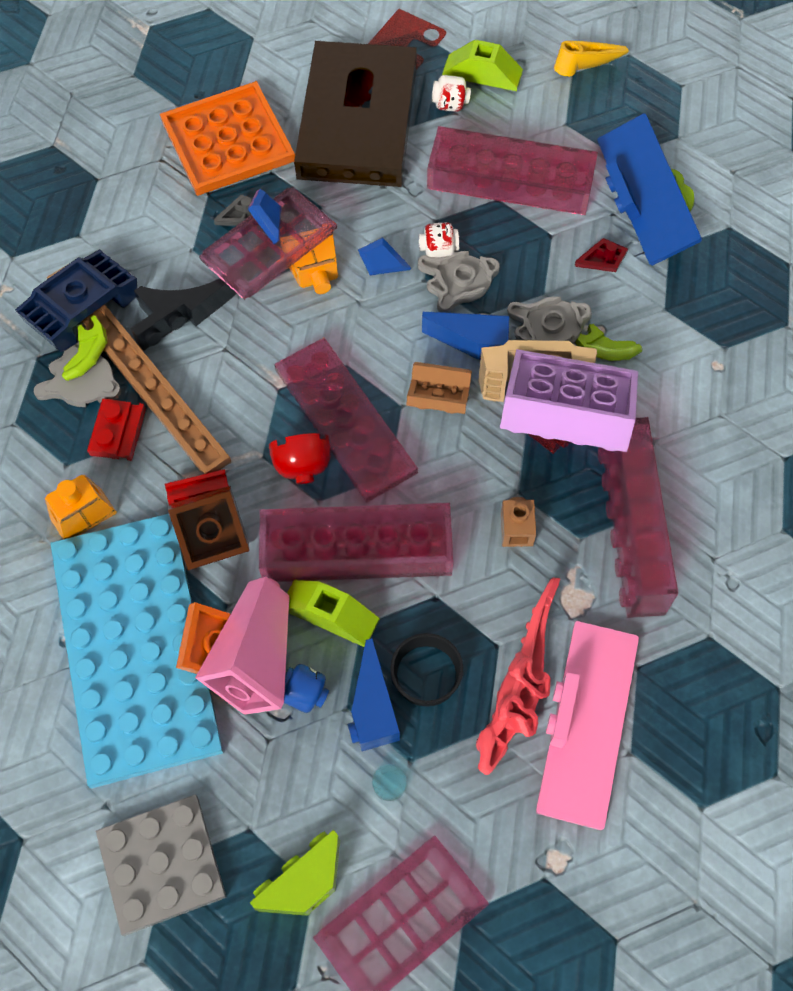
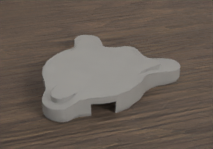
M459 251L451 256L441 258L423 255L418 259V269L421 272L434 276L433 279L427 282V290L439 298L437 309L438 312L451 313L457 305L472 302L484 296L500 269V264L496 259L482 256L478 259L469 256V251Z
M549 297L533 304L512 302L507 308L510 318L523 323L522 326L515 329L514 334L517 340L570 341L574 343L580 336L584 325L592 316L591 308L586 303H576L573 301L569 303L562 301L561 297Z
M77 341L74 346L64 351L61 358L49 364V370L55 377L37 384L34 387V395L38 400L57 398L76 407H87L86 403L96 400L100 403L102 398L118 399L121 394V388L115 381L111 366L102 356L83 376L68 381L62 377L64 366L78 352L79 342Z

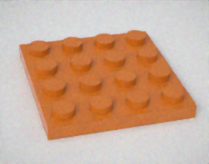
M257 81L160 114L164 128L196 196L294 162L295 153Z

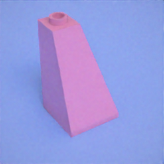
M262 577L248 582L195 677L244 715L278 710L284 704L289 595L280 588L277 581L268 577Z

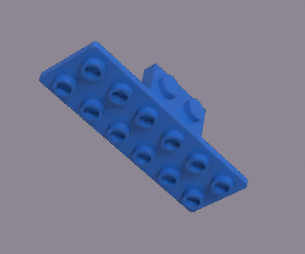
M645 113L597 139L607 163L605 166L610 175L605 179L611 192L616 191L618 194L614 201L620 213L626 212L630 218L651 266L702 241L698 228Z

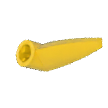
M563 41L556 58L554 70L562 76L570 77L575 75L576 70L593 68L609 63L627 54L629 50L626 46L615 44Z

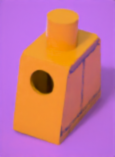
M327 226L280 238L284 260L299 286L305 288L313 285L317 294L327 293L331 289L330 281L338 278L332 227Z
M85 474L73 480L61 481L57 489L45 497L50 520L62 539L82 535L117 513L102 489Z

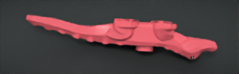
M553 577L550 579L536 607L532 609L531 620L526 624L527 634L521 639L522 648L516 653L515 658L508 667V672L497 693L496 710L492 715V721L482 730L476 740V747L480 752L478 769L484 775H489L495 769L499 761L506 754L508 743L515 733H523L525 737L536 734L538 716L535 713L538 700L547 698L550 694L551 678L546 672H543L545 630L549 609L559 586L560 578Z

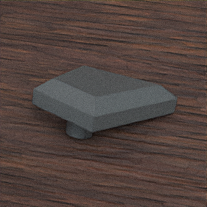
M240 195L214 219L215 225L255 227L257 221L248 210L253 198Z

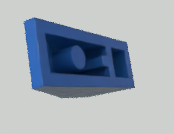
M423 311L422 332L480 360L483 347L501 346L509 340V316Z
M372 638L365 642L351 711L353 722L347 724L352 743L359 742L361 751L400 741L399 728Z

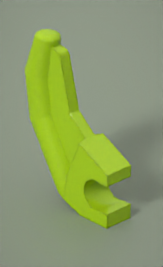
M95 315L90 318L94 323L92 329L86 330L82 325L78 326V352L63 368L62 377L66 381L81 377L97 363L107 344L106 329Z
M589 324L588 335L581 333L575 341L577 346L597 349L596 357L608 361L629 360L642 352V346L636 344L635 341H613L604 336V333L594 324Z

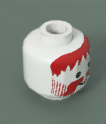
M442 75L438 81H434L432 102H436V107L440 110L459 112L462 110L464 103H469L471 88L466 87V81L463 77Z
M448 222L427 224L424 228V234H419L420 251H425L427 256L436 258L453 255L455 251H459L458 229H453L452 224Z

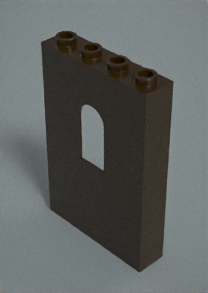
M315 41L294 159L297 180L402 187L417 68V47ZM355 70H368L374 76L370 108L344 106L348 77Z

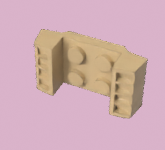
M508 340L501 346L483 347L481 349L478 378L482 397L490 401L504 402L506 382H509L516 349L591 363L596 361L597 349L575 346L570 341Z

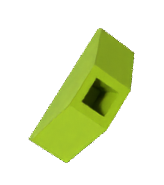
M473 40L449 54L442 75L463 77L468 82L517 92L523 69L500 44Z
M293 580L287 592L289 595V614L362 647H365L366 640L371 639L380 621L378 616L351 595L320 581Z
M334 829L328 835L324 831L316 836L309 843L311 849L300 858L296 855L287 861L281 868L283 874L274 882L270 879L263 882L253 892L255 898L249 902L258 912L308 916L330 897L336 889L340 846L339 836Z

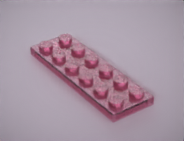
M325 338L274 364L276 372L317 432L320 433V436L322 438L325 434L329 436L330 451L366 503L418 474V467Z

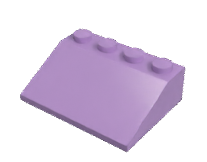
M516 349L505 396L500 429H506L513 433L538 435L544 439L570 441L576 445L602 447L608 451L618 450L627 452L636 418L638 371Z

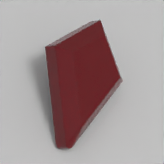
M602 238L575 261V267L617 272L628 252V248Z

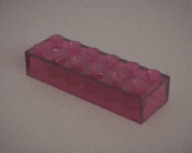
M438 126L427 167V189L586 215L598 152Z
M635 418L627 452L618 450L608 451L602 447L598 448L599 463L604 464L605 473L602 475L603 490L608 491L610 500L606 503L607 518L613 520L614 527L610 533L612 548H617L618 558L615 559L616 577H621L623 587L619 589V601L621 607H626L627 618L665 616L678 595V588L649 418Z
M450 503L260 510L259 571L261 577H268L277 582H291L293 580L318 581L452 576L454 561Z

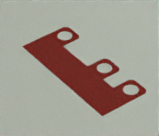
M398 9L368 44L407 47L415 38L430 46H436L445 37L446 31ZM428 29H435L439 32V37L436 40L430 41L425 39L423 34ZM418 54L416 70L424 61L423 57ZM358 69L350 73L344 106L362 108L364 102L371 100V94L367 93L373 87L374 76L371 72Z

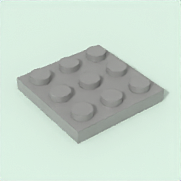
M196 794L96 830L122 936L132 934L227 898L200 802Z

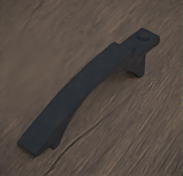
M297 192L279 204L281 206L280 238L287 237L303 213L301 197ZM261 228L259 238L249 255L231 272L213 282L182 290H158L143 286L134 290L139 306L148 315V317L130 328L136 343L144 351L150 346L158 344L163 337L173 330L181 328L188 320L195 327L232 299L267 264L280 247L281 241L273 244Z

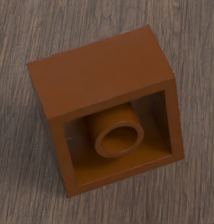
M231 486L169 505L168 512L188 570L250 551L249 542Z

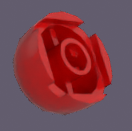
M320 433L293 435L285 437L286 444L278 446L277 440L269 444L271 460L276 471L284 478L296 479V484L314 482V476L321 474L328 467L330 443L327 434L322 439L320 438Z

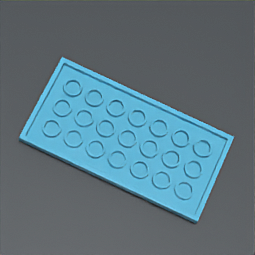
M165 514L51 542L87 786L92 789L223 754L211 690L195 678L197 674L176 668L188 607L193 602L183 554L170 515Z

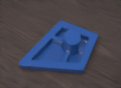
M259 189L256 191L248 210L273 244H276L280 241L281 206L266 192Z
M383 237L358 249L370 276L411 269L408 263Z

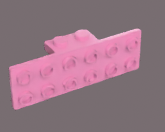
M575 622L563 681H557L554 690L553 701L558 702L556 714L550 713L546 734H550L551 739L536 807L537 814L597 830L605 828L639 640L637 635L584 622Z

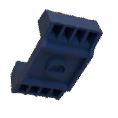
M99 249L85 258H76L34 288L31 296L17 307L15 311L25 323L58 351L63 352L77 343L72 328L109 300H114L122 308L136 298L134 290L137 289V278Z

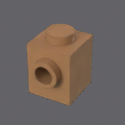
M523 497L503 500L501 508L502 547L534 546L536 538L534 500H526Z

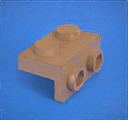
M414 362L406 406L440 410L451 414H465L472 371L469 369Z

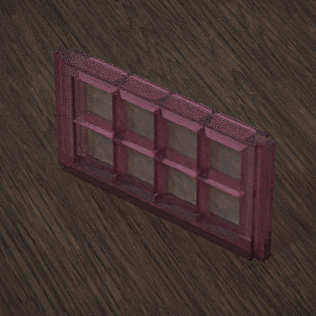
M293 186L285 189L273 198L281 206L280 241L276 244H273L258 222L250 215L206 248L199 256L206 266L244 300L257 293L332 235L333 231L337 229V224Z
M434 835L320 930L313 939L351 991H390L477 916L489 903Z

